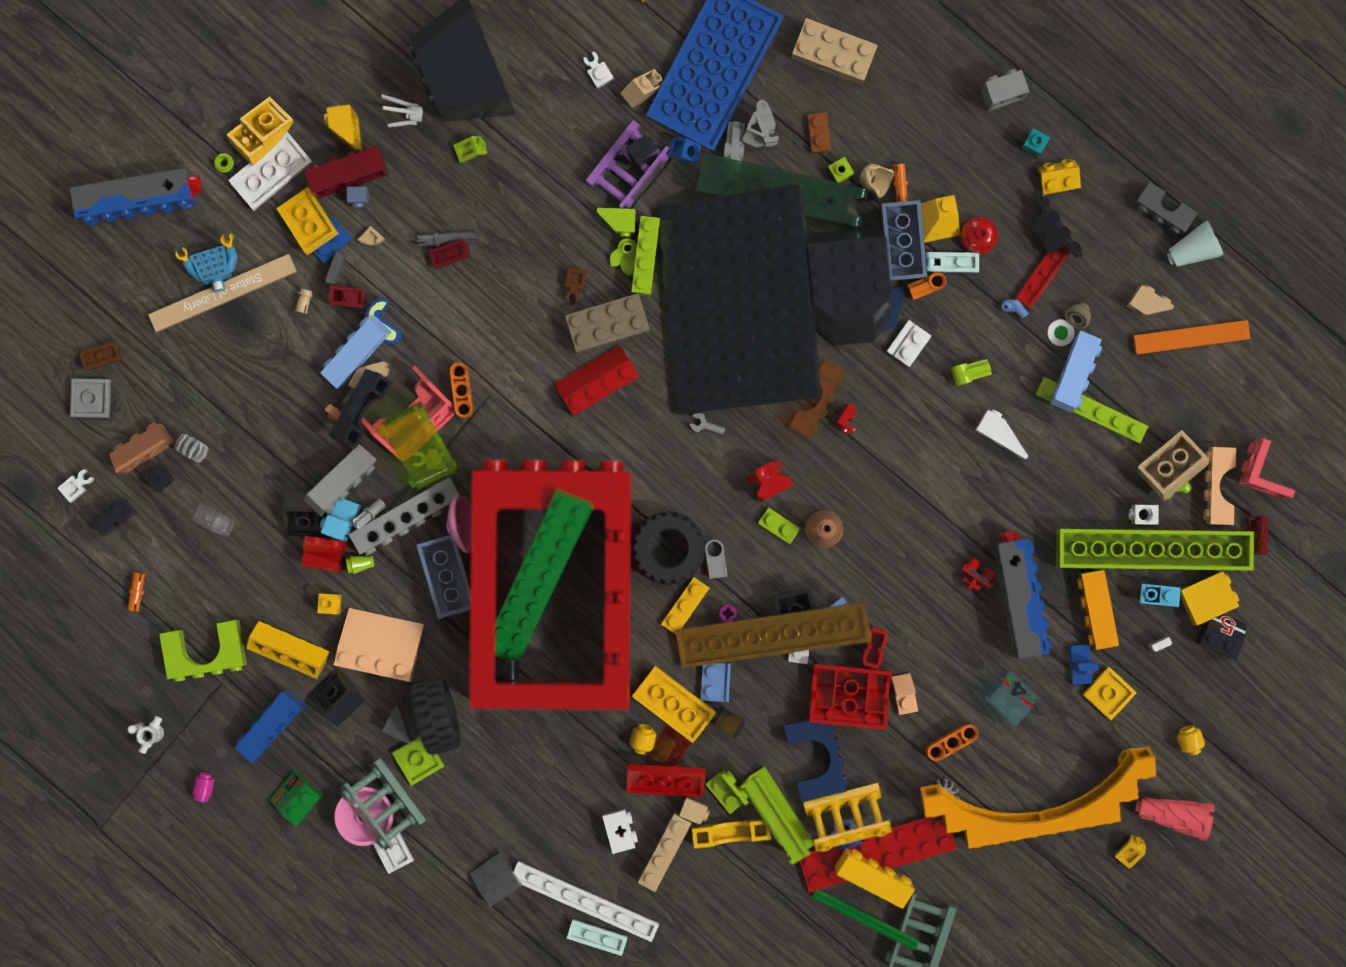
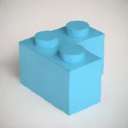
M347 499L343 501L338 500L331 515H327V518L324 517L320 525V528H322L321 533L342 541H349L350 536L348 534L352 533L353 530L352 520L358 516L362 505Z

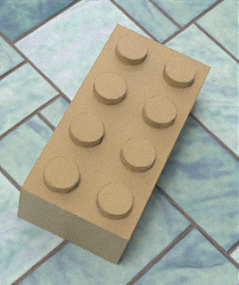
M806 18L791 59L863 85L878 45Z

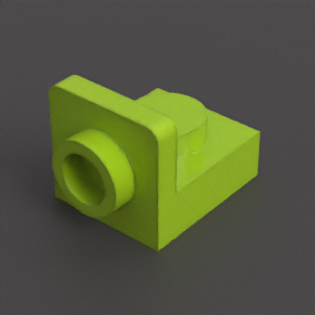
M471 136L453 145L460 163L467 162L479 155L487 154L486 144L481 136Z

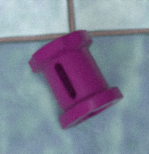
M727 604L720 608L719 616L723 621L731 622L736 618L737 612L732 605ZM727 608H730V611L733 612L729 619L722 615V612L726 611Z

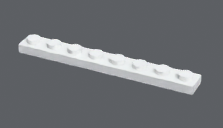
M518 861L514 873L522 885L652 942L659 926L658 922Z

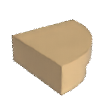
M370 226L357 240L365 245H377L385 239Z

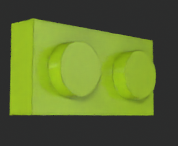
M769 507L758 522L759 525L788 544H791L801 529Z

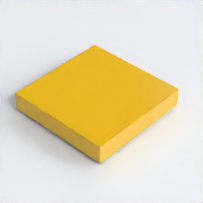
M1107 666L1082 695L1111 721L1137 692Z

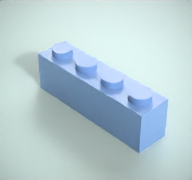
M376 316L363 319L359 324L360 329L357 332L353 331L348 336V342L345 346L341 345L335 351L337 355L324 363V369L321 374L336 389L343 387L349 381L357 368H360L391 333Z
M1080 331L1075 336L1050 402L1051 405L1068 412H1072L1080 407L1083 400L1080 396L1082 391H1086L1089 380L1087 378L1095 368L1096 364L1093 362L1095 357H1098L1101 352L1102 346H1100L1102 339Z

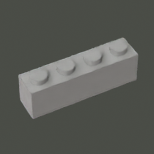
M359 444L356 449L345 457L306 495L304 501L320 516L325 512L329 514L336 507L335 503L338 500L343 501L349 494L348 490L351 487L355 489L362 482L361 478L365 474L368 476L375 469L376 459Z

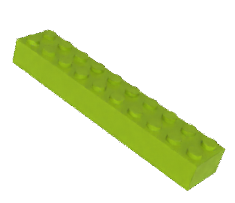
M1056 529V567L1254 570V532Z

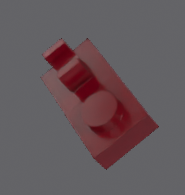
M465 239L429 250L434 269L471 258Z
M1248 516V532H1254V555H1267V552H1270V549H1267V542H1270V538H1267L1268 516Z

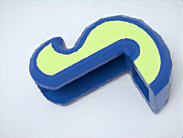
M385 298L377 299L368 307L365 318L376 316L391 331L384 342L389 345H396L402 339L401 331L381 318V315L385 312L391 301Z

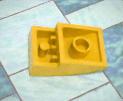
M268 97L241 117V124L226 135L230 144L253 166L277 145L294 121L271 97Z

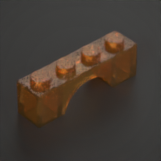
M827 360L823 361L819 369L822 398L813 409L807 411L798 410L788 429L807 439L810 436L814 437L819 429V426H817L819 419L823 420L828 412V409H826L828 402H833L837 395L835 392L837 385L841 386L846 378L843 375L844 369Z

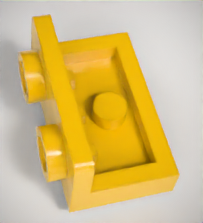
M1066 159L1061 163H1045L1043 166L1038 167L1041 191L1044 195L1081 188L1080 168L1075 160Z

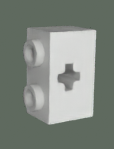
M624 808L603 814L612 853L635 848V842H638L636 832L631 831L630 824L633 823L631 813H627ZM618 826H621L622 829H626L624 831V835H621L620 832H616L618 830Z

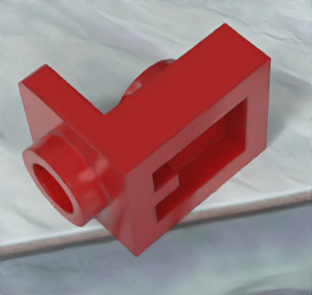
M851 403L846 405L836 422L839 425L838 429L846 434L855 431V428L846 423L847 421L851 422L856 414L854 411L856 406Z

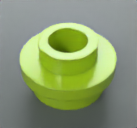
M222 153L215 158L214 165L218 171L226 173L233 168L234 161L230 155ZM227 160V165L223 167L221 162Z

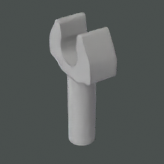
M693 414V417L701 420V424L698 426L689 424L693 431L699 433L700 430L707 429L721 435L724 434L725 428L707 422L705 414Z

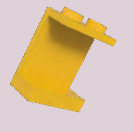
M1223 571L1215 572V575L1180 589V598L1193 625H1200L1239 607V597L1235 591H1232L1229 585L1231 580L1227 573L1224 574Z

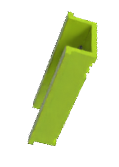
M765 766L748 776L741 785V788H746L744 791L780 846L783 845V851L786 850V855L791 857L790 863L793 865L810 855L808 849L814 846V841Z

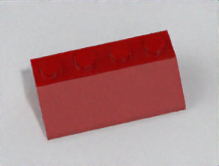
M618 345L555 383V386L575 417L640 377L622 347Z

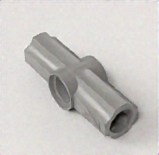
M733 121L728 124L727 142H725L724 151L725 166L723 180L733 182L740 180L741 161H743L744 154L743 137L745 123Z

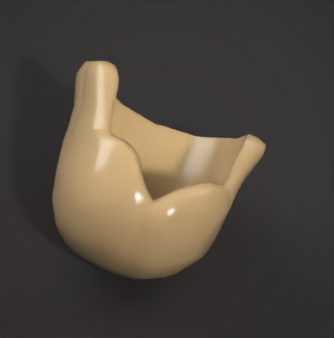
M869 164L864 167L860 174V184L877 198H882L893 180L894 171L880 165ZM873 176H875L874 183H871Z

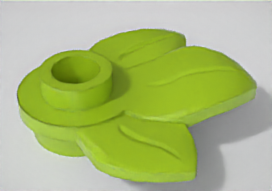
M622 239L618 244V249L614 250L610 256L611 266L620 265L622 271L627 276H632L635 268L637 244L633 239ZM630 245L631 250L625 251L624 246Z

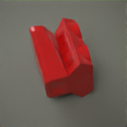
M774 460L746 476L749 484L760 485L756 491V497L759 502L794 485L791 477L779 475L783 467L780 460Z
M305 536L302 567L344 572L341 556L347 550L348 542Z

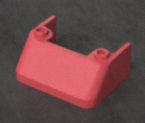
M416 366L412 368L422 378L417 382L414 389L419 397L392 423L386 418L377 420L373 425L363 417L361 421L370 433L400 460L410 458L455 414L454 405Z

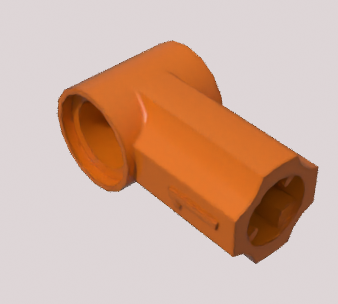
M936 272L908 284L907 287L912 299L916 300L941 290L946 284V277L944 274ZM933 277H940L942 285L939 287L932 284Z

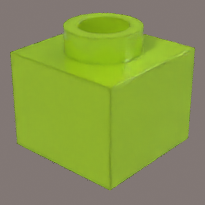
M845 157L827 168L836 185L854 175V171ZM844 167L845 172L840 173L838 168Z

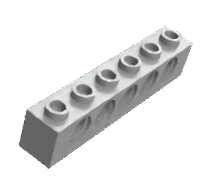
M449 477L348 535L359 554L363 555L365 553L368 556L376 551L375 547L382 544L385 546L393 541L392 537L396 535L401 537L410 532L408 528L413 525L419 527L426 523L425 519L432 515L434 518L442 514V509L447 506L450 508L453 499L461 495ZM439 493L445 496V501L442 504H437L435 501V497ZM421 503L428 505V511L424 514L420 513L418 509ZM405 512L411 515L409 523L402 521V515ZM388 522H392L395 526L394 531L388 533L385 529V525ZM375 531L378 535V539L375 542H371L368 538L369 533Z

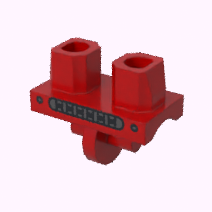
M971 558L966 565L963 564L960 570L972 577V579H969L965 576L962 580L968 584L966 590L969 592L974 588L979 591L981 586L976 583L977 581L991 589L994 585L992 581L996 573L986 568L982 576L976 571L981 562L975 558Z

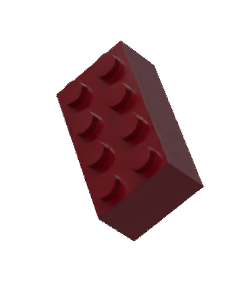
M378 146L365 147L363 152L357 154L356 152H350L345 155V158L339 160L338 158H333L326 161L327 164L321 166L315 164L308 167L309 170L304 171L311 193L317 199L346 190L347 187H355L390 175L383 153Z

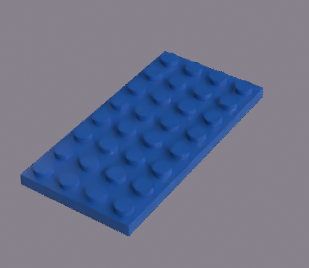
M706 0L652 102L646 117L713 152L784 16L754 0Z

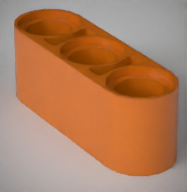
M457 362L450 368L454 408L459 417L467 419L474 412L469 370L463 363ZM457 367L464 368V374L460 377L455 375ZM459 386L467 388L465 395L459 396L457 394ZM464 404L469 406V412L466 415L460 414L459 411L460 407Z
M963 724L928 744L926 755L933 761H940L974 742L978 738V729L971 724ZM967 728L973 729V735L970 738L964 736V731ZM951 737H955L957 740L954 747H948L947 741ZM933 747H939L940 753L936 757H932L930 754Z

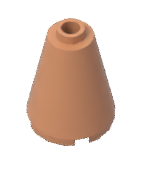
M820 510L808 518L805 524V534L809 542L814 546L829 548L837 544L841 539L843 524L835 513L828 510ZM825 525L829 526L830 530L828 533L823 530Z

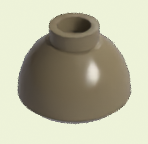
M1086 303L1072 305L1065 311V318L1070 325L1076 328H1086L1091 321L1090 308Z

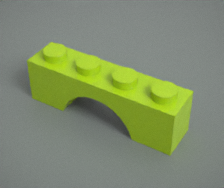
M641 216L632 284L633 295L639 293L641 296L651 297L660 218Z

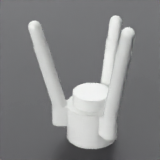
M381 95L383 99L407 106V109L383 106V110L406 113V119H410L408 121L390 123L387 125L388 127L417 125V122H422L423 107L418 106V104Z

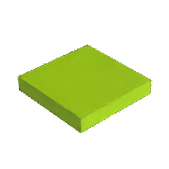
M420 736L392 752L411 786L445 766L438 754L430 755L426 753Z

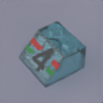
M1009 671L984 700L1016 727L1029 713L1038 696Z

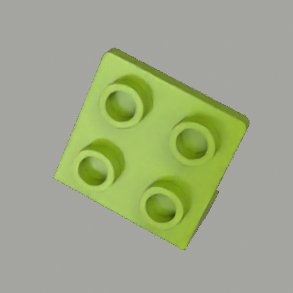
M723 769L709 780L706 786L731 814L743 803L745 805L749 803L748 795L744 788L742 789L741 786L738 788L735 784L737 781L730 771L725 772Z

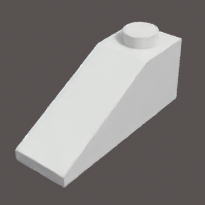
M994 409L985 411L974 431L1022 460H1026L1028 457L1027 453L1007 422L1001 418L1002 414Z

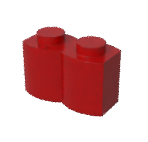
M870 627L871 642H866L867 646L863 649L861 662L864 666L878 668L883 659L882 649L887 642V631Z

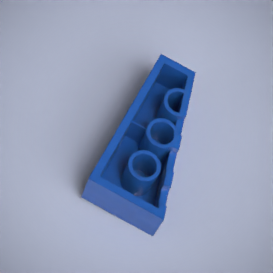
M290 689L280 691L275 697L276 700L273 704H269L263 710L261 718L259 720L256 719L249 726V732L247 734L243 733L236 742L238 744L235 749L249 762L254 763L306 706V703Z

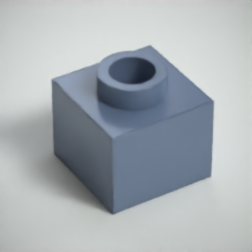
M347 187V203L352 205L353 208H364V205H369V189L367 187Z

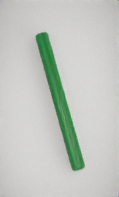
M815 890L813 899L912 950L917 949L919 940L821 890Z

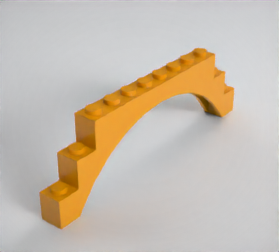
M1149 746L1131 749L1116 770L1101 784L1077 799L1042 811L1003 813L978 808L956 798L939 784L920 787L922 807L926 818L943 815L947 833H956L964 830L969 849L1064 831H1074L1097 825L1112 824L1121 821L1119 802L1138 799L1137 780L1156 776L1155 756Z

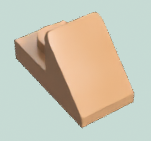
M907 673L891 677L899 715L917 712L916 691L911 674Z

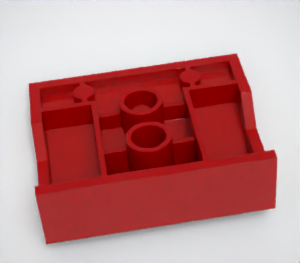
M813 663L809 722L887 730L888 698L892 671Z

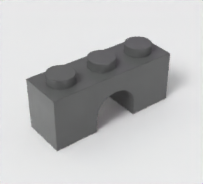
M1148 182L1133 204L1137 206L1136 208L1140 212L1152 215V219L1157 223H1164L1169 226L1168 229L1172 233L1177 235L1185 233L1198 213L1184 203H1180L1172 212L1166 211L1161 204L1162 197L1166 192L1153 183Z

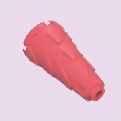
M1145 797L1141 801L1137 800L1135 812H1138V815L1143 819L1156 822L1167 828L1174 829V831L1206 842L1209 838L1213 817L1209 814L1214 812V804Z

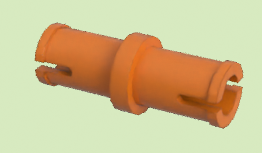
M905 164L893 165L895 180L893 186L895 187L896 202L908 201L906 186L908 181H906Z
M133 572L132 585L128 591L130 597L127 610L140 611L141 596L144 595L145 573Z

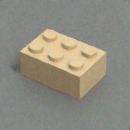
M1181 430L1137 468L1138 474L1165 501L1209 463L1208 456Z

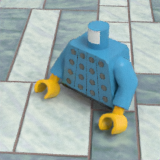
M231 233L229 234L230 241H226L224 235H222V244L189 254L190 257H187V249L185 247H182L185 252L182 256L176 250V257L182 260V264L188 274L205 285L212 284L214 292H221L226 289L223 280L232 277L231 272L234 271L238 259L235 247L232 244L234 236Z

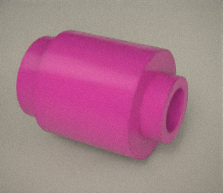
M201 772L200 775H196L192 791L194 800L200 802L209 801L215 782L212 774Z

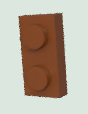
M827 112L808 114L811 153L831 151Z

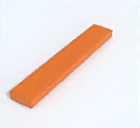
M1248 320L1134 335L1133 341L1135 355L1249 340L1250 332Z

